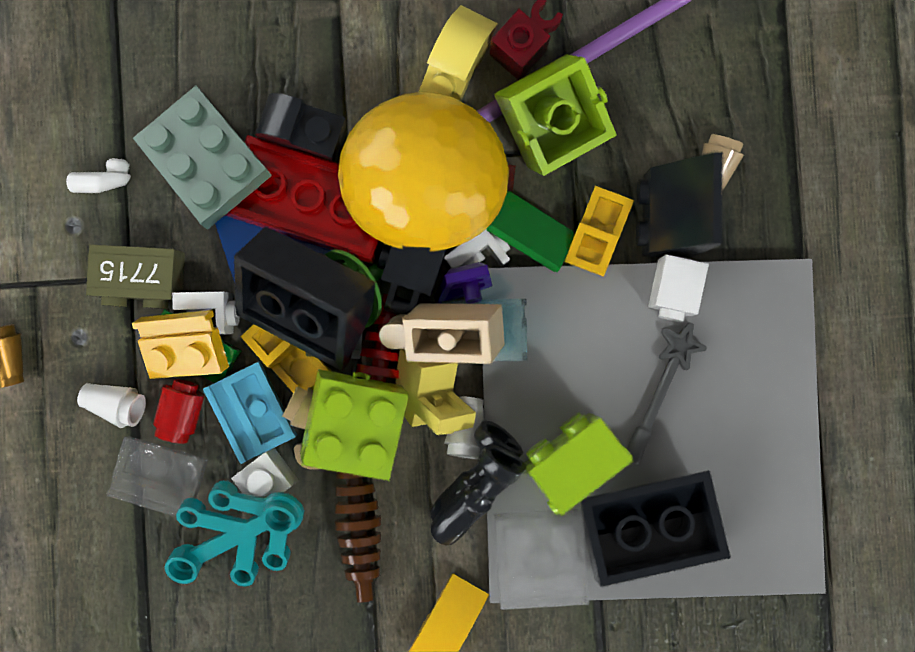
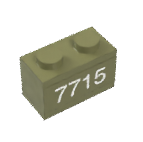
M89 245L86 295L101 298L102 306L127 307V299L143 300V308L168 309L169 301L173 302L172 293L183 292L185 253L167 248Z

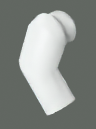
M111 158L106 162L107 172H71L67 176L66 184L72 193H100L122 187L130 180L131 175L128 174L130 165L126 160Z

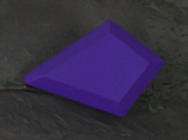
M476 262L449 269L434 295L435 303L443 304L463 296L465 297L466 304L480 302L482 300L480 290L493 286L488 266L481 262Z

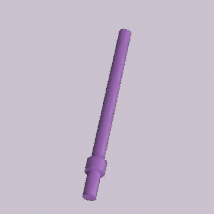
M660 0L570 55L585 57L586 62L589 63L692 0ZM496 99L477 110L488 122L503 115Z

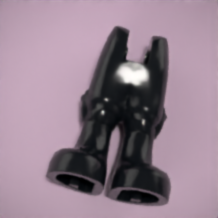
M482 421L475 430L474 438L482 450L479 454L477 465L469 471L461 473L437 498L430 510V517L433 521L431 524L432 537L442 545L447 546L457 542L479 518L492 508V503L495 501L496 496L516 482L526 470V464L520 459L523 454L521 446L512 435L494 422Z

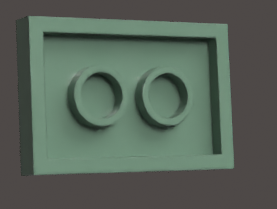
M196 85L133 137L134 141L198 222L207 230L272 176Z

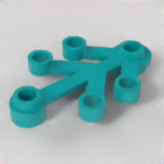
M228 481L215 483L208 496L210 505L219 511L235 509L254 514L255 516L249 519H242L207 511L205 505L195 498H187L180 505L176 518L181 525L188 528L198 526L222 532L197 546L184 544L171 552L164 569L170 579L181 584L193 582L197 578L203 562L238 545L236 561L230 572L231 580L239 586L246 587L252 585L259 571L258 564L254 561L257 535L266 530L270 532V542L262 556V562L270 570H283L291 555L290 548L286 545L288 533L299 527L304 517V508L301 502L290 494L276 492L268 495L265 499L238 493L236 486ZM218 493L224 494L228 498H223ZM272 554H276V555L280 556L281 558H277V557L273 556Z

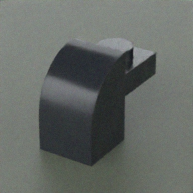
M271 93L268 96L255 135L257 138L297 151L303 150L334 161L347 120L345 117L307 105L302 99Z

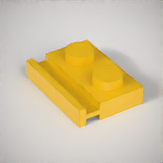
M213 310L140 317L132 323L133 329H138L141 337L138 340V344L150 379L221 374L229 367L219 330L214 328L212 323Z

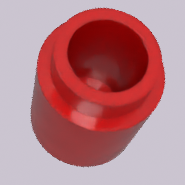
M174 379L172 385H163L153 425L156 427L155 437L172 443H188L189 436L195 434L205 396L202 392L197 391L198 384L187 380Z

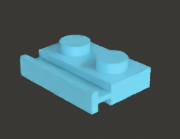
M260 361L203 388L240 464L297 436L293 426L290 425V420L282 417L285 410Z

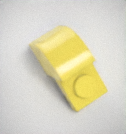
M461 5L446 22L427 61L429 66L419 92L443 94L462 101L472 74L483 60L498 23Z
M400 349L397 365L399 379H396V384L402 385L409 395L404 414L408 423L412 427L426 424L436 435L451 434L454 431L473 428L476 412L453 392L458 363L406 361L405 349Z

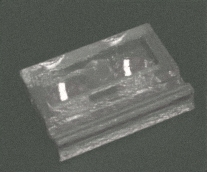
M124 437L113 471V481L106 496L176 517V513L185 499H197L208 459L135 437Z

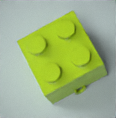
M566 54L494 93L527 168L543 176L617 136L604 105L608 102L607 95L601 87L596 86L585 57Z
M318 369L300 450L302 465L390 481L409 397L403 386L371 380L370 375L361 372H353L351 376Z
M578 412L559 427L563 433L551 442L544 438L526 452L529 458L524 462L526 470L549 499L547 504L556 516L559 513L561 516L633 461L630 452L625 446L620 444L599 416L591 413L581 415Z

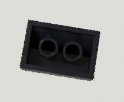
M265 226L234 255L236 315L343 371L373 311L376 282L367 278L362 273L356 272L330 259L326 255L294 241L289 236L282 235Z
M709 470L590 496L580 501L585 540L594 579L600 587L731 558Z

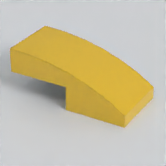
M595 186L564 262L604 277L634 200Z
M254 324L240 336L268 368H271L293 393L297 386L306 391L308 387L314 390L318 369L331 371L322 360L306 356L305 351Z
M455 574L450 575L431 613L427 615L408 652H459L489 594Z

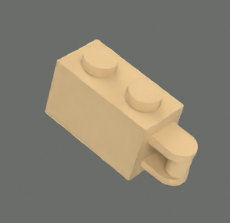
M419 303L408 315L394 316L389 323L381 328L379 338L387 348L405 349L406 361L491 364L505 346L502 304Z

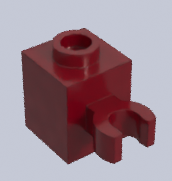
M537 0L533 4L530 18L518 9L491 39L489 55L518 80L522 79L545 54L551 37L548 33L555 31L561 23L563 17L561 12H558L551 20H544L540 17L539 13L544 9L547 0Z

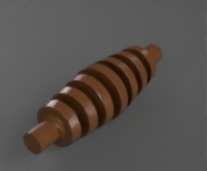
M336 471V479H346V484L336 486V496H347L348 498L346 501L335 504V513L349 514V517L335 520V530L351 532L337 537L339 547L352 548L350 551L341 553L343 564L354 566L344 571L346 580L353 581L355 584L357 602L373 601L372 582L380 576V566L370 565V563L380 560L381 550L369 548V546L381 542V532H367V529L381 526V516L366 515V512L376 510L379 506L377 499H364V494L375 492L374 483L363 482V477L365 476Z

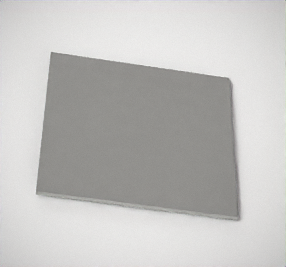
M812 259L702 262L709 264L699 312L698 315L684 316L683 322L658 317L659 310L648 307L657 263L609 264L604 277L576 266H562L558 273L551 271L545 266L488 268L493 286L480 290L482 295L481 304H502L505 346L491 364L483 363L484 421L498 424L515 438L523 450L520 459L524 462L529 459L526 452L544 438L550 442L563 433L559 427L578 412L581 415L591 413L599 416L620 444L627 449L636 427L642 424L670 359H659V355L668 346L661 330L667 328L679 334L687 323L694 324L692 340L705 345L707 350L691 354L690 369L683 370L681 365H678L651 427L652 436L639 465L633 462L629 463L587 497L709 470L731 558L600 587L594 579L585 540L580 502L562 516L560 513L556 516L547 504L549 501L547 496L528 471L525 470L516 482L496 496L495 501L492 503V508L487 512L490 603L826 593Z

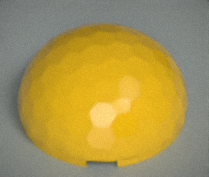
M427 92L403 94L382 102L366 113L357 122L345 141L340 155L338 171L341 196L346 209L353 220L366 233L396 248L402 249V245L406 247L430 248V251H439L461 245L482 233L494 221L503 206L509 177L503 144L491 124L473 107L453 97Z

